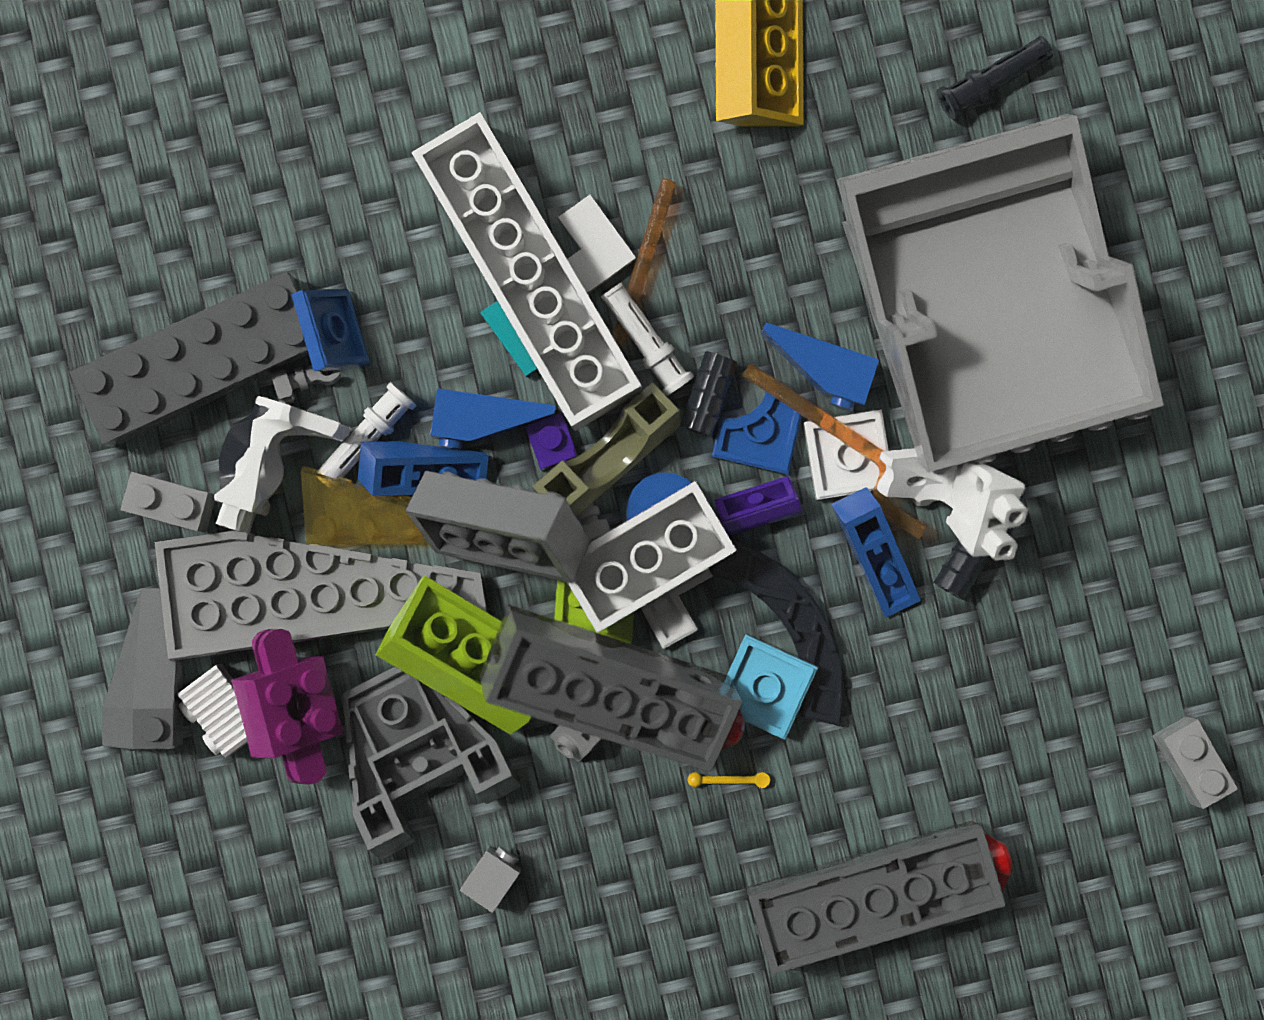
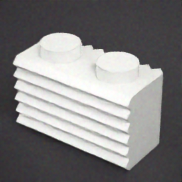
M218 664L178 693L179 698L182 700L179 708L191 723L197 721L202 726V729L206 732L202 738L208 748L215 755L221 752L226 758L247 744L248 741L231 681L233 678L222 664Z

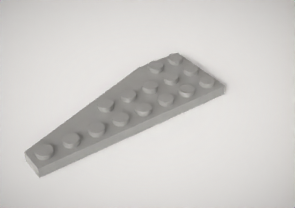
M239 531L155 542L167 654L170 661L253 649L252 639L257 633L267 629H284L289 631L293 643L389 629L391 623L424 575L486 612L481 573L411 563L407 560L376 557L367 553L314 544L307 545L289 542L274 537L254 536Z

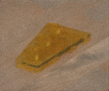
M306 466L302 467L301 480L306 545L425 543L424 536L405 511L412 499L411 497L404 495L372 496L365 487L353 484L350 479L340 476L336 479L316 473V469Z

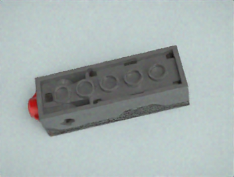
M509 605L480 673V680L487 703L709 772L712 771L720 751L737 744L745 728V719L740 710L742 700L728 675Z
M971 820L745 888L767 963L773 975L1006 906L1002 891L1013 872V865L1006 845L983 831V827Z

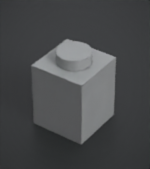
M489 846L459 891L493 913L520 874L521 867L516 864L519 859L501 846L497 850Z

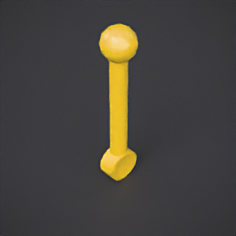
M693 772L688 776L687 781L694 788L701 786V784H756L759 788H766L770 784V777L765 772H758L755 776H702L698 772Z

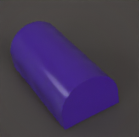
M789 476L714 500L721 525L728 537L802 514L798 496Z

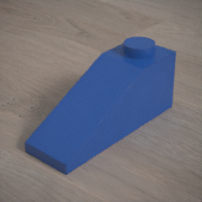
M767 322L765 323L761 335L823 396L832 398L830 403L832 406L853 411L854 406L861 408L865 405L879 359Z
M437 388L430 436L439 439V446L462 449L463 442L473 444L555 416L557 408L555 405Z
M401 441L361 442L358 480L372 496L414 495L425 471L439 474L451 472L460 478L474 481L479 478L486 479L489 455L484 452Z
M865 487L832 503V508L884 616L888 617L921 601L882 508L869 489Z

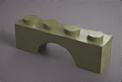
M651 383L622 408L614 425L595 445L574 459L562 460L532 486L534 492L544 495L552 492L562 496L567 500L569 507L575 517H577L680 427L679 409Z

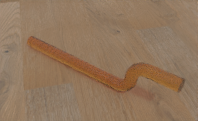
M665 178L661 179L627 288V292L637 306H639L676 186V182ZM617 320L616 327L611 335L619 347L626 341L628 334Z
M750 363L742 375L744 378L877 465L879 476L873 488V496L881 506L885 518L919 539L927 526L894 505L889 497H886L877 490L878 482L886 471V464L880 459L881 452L884 450Z

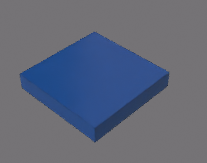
M348 289L301 290L291 294L314 372L359 368L370 364Z

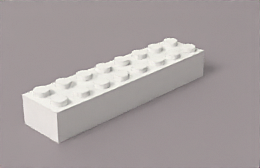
M479 112L411 152L574 431L642 392L641 384L482 114Z

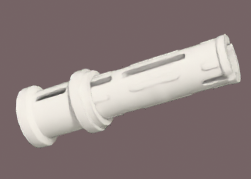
M622 282L601 296L644 356L642 359L644 367L651 369L664 387L662 392L665 396H668L694 377L691 371L686 372L673 354L674 347L672 344L664 343L657 335L652 325L630 297Z
M392 382L387 385L388 391L373 407H367L364 410L363 416L365 419L341 443L327 461L315 471L316 475L330 488L334 489L340 480L360 460L361 442H376L382 434L385 436L391 435L394 431L393 425L408 409L413 410L417 406Z

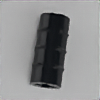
M705 351L694 386L691 388L692 391L687 406H685V412L680 424L681 428L703 436H713L717 421L720 420L719 416L726 401L725 398L730 383H732L737 361Z
M958 540L933 583L951 595L965 600L972 586L976 585L975 581L982 569L986 568L985 564L990 555L973 557Z

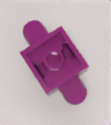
M284 629L262 630L252 639V647L259 671L231 680L251 757L277 758L282 756L286 775L290 782L305 785L316 784L322 780L327 772L320 741L343 733L323 656L297 658L293 639L289 631Z

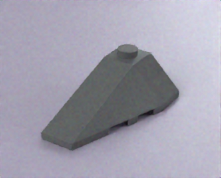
M141 588L102 706V746L126 749H174L183 745V713L179 708L182 700L178 696V693L183 690V659L175 661L168 659L160 588Z

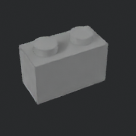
M131 472L120 510L194 531L207 532L215 503V494Z
M1185 716L1152 735L1190 804L1205 809L1238 790L1198 719Z

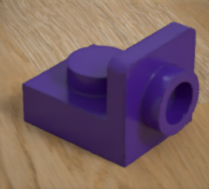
M562 413L525 426L541 471L547 469L551 471L562 460H571L578 457Z

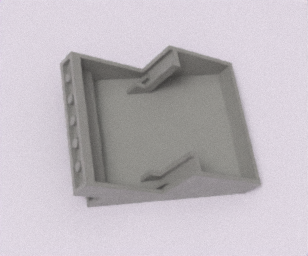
M1065 114L837 179L847 221L842 222L920 465L928 473L933 472L934 475L948 474L957 470V465L968 461H973L975 464L986 463L996 459V453L1010 449L1013 453L1028 451L1035 447V442L1049 438L1052 442L1067 440L1074 436L1073 431L1087 427L1091 431L1105 429L1113 425L1112 420L1126 416L1128 419L1144 418L1152 414L1151 409L1163 406L1133 267L1130 263L1108 256L1077 115Z

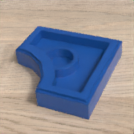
M767 389L761 404L750 414L736 419L720 418L711 457L788 475L806 398Z

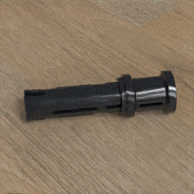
M1038 36L1025 46L980 71L977 69L969 70L965 73V78L948 88L941 86L937 89L936 93L943 110L952 120L960 117V112L976 102L984 103L988 101L989 97H991V92L1053 58V53L1050 52L1052 51L1051 46L1043 36Z

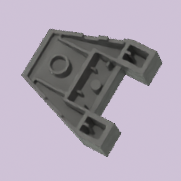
M393 667L342 694L346 743L349 744L350 765H348L349 779L352 781L354 801L352 802V814L368 851L382 860L416 842L401 807L466 773L476 795L486 804L522 787L506 752L459 704L400 669Z

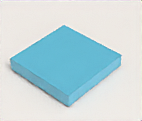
M745 634L724 684L737 690L742 700L740 710L746 722L785 740L818 670V666Z

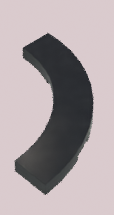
M731 540L737 551L715 563L712 575L740 585L762 600L777 615L793 641L798 658L818 666V670L802 703L800 717L840 726L844 689L841 662L833 633L819 605L797 578L779 563L752 547Z

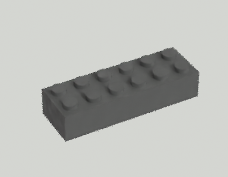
M288 272L280 274L70 371L69 373L101 443L115 447L269 376L272 371L286 368L310 357L291 294L300 291L295 278Z

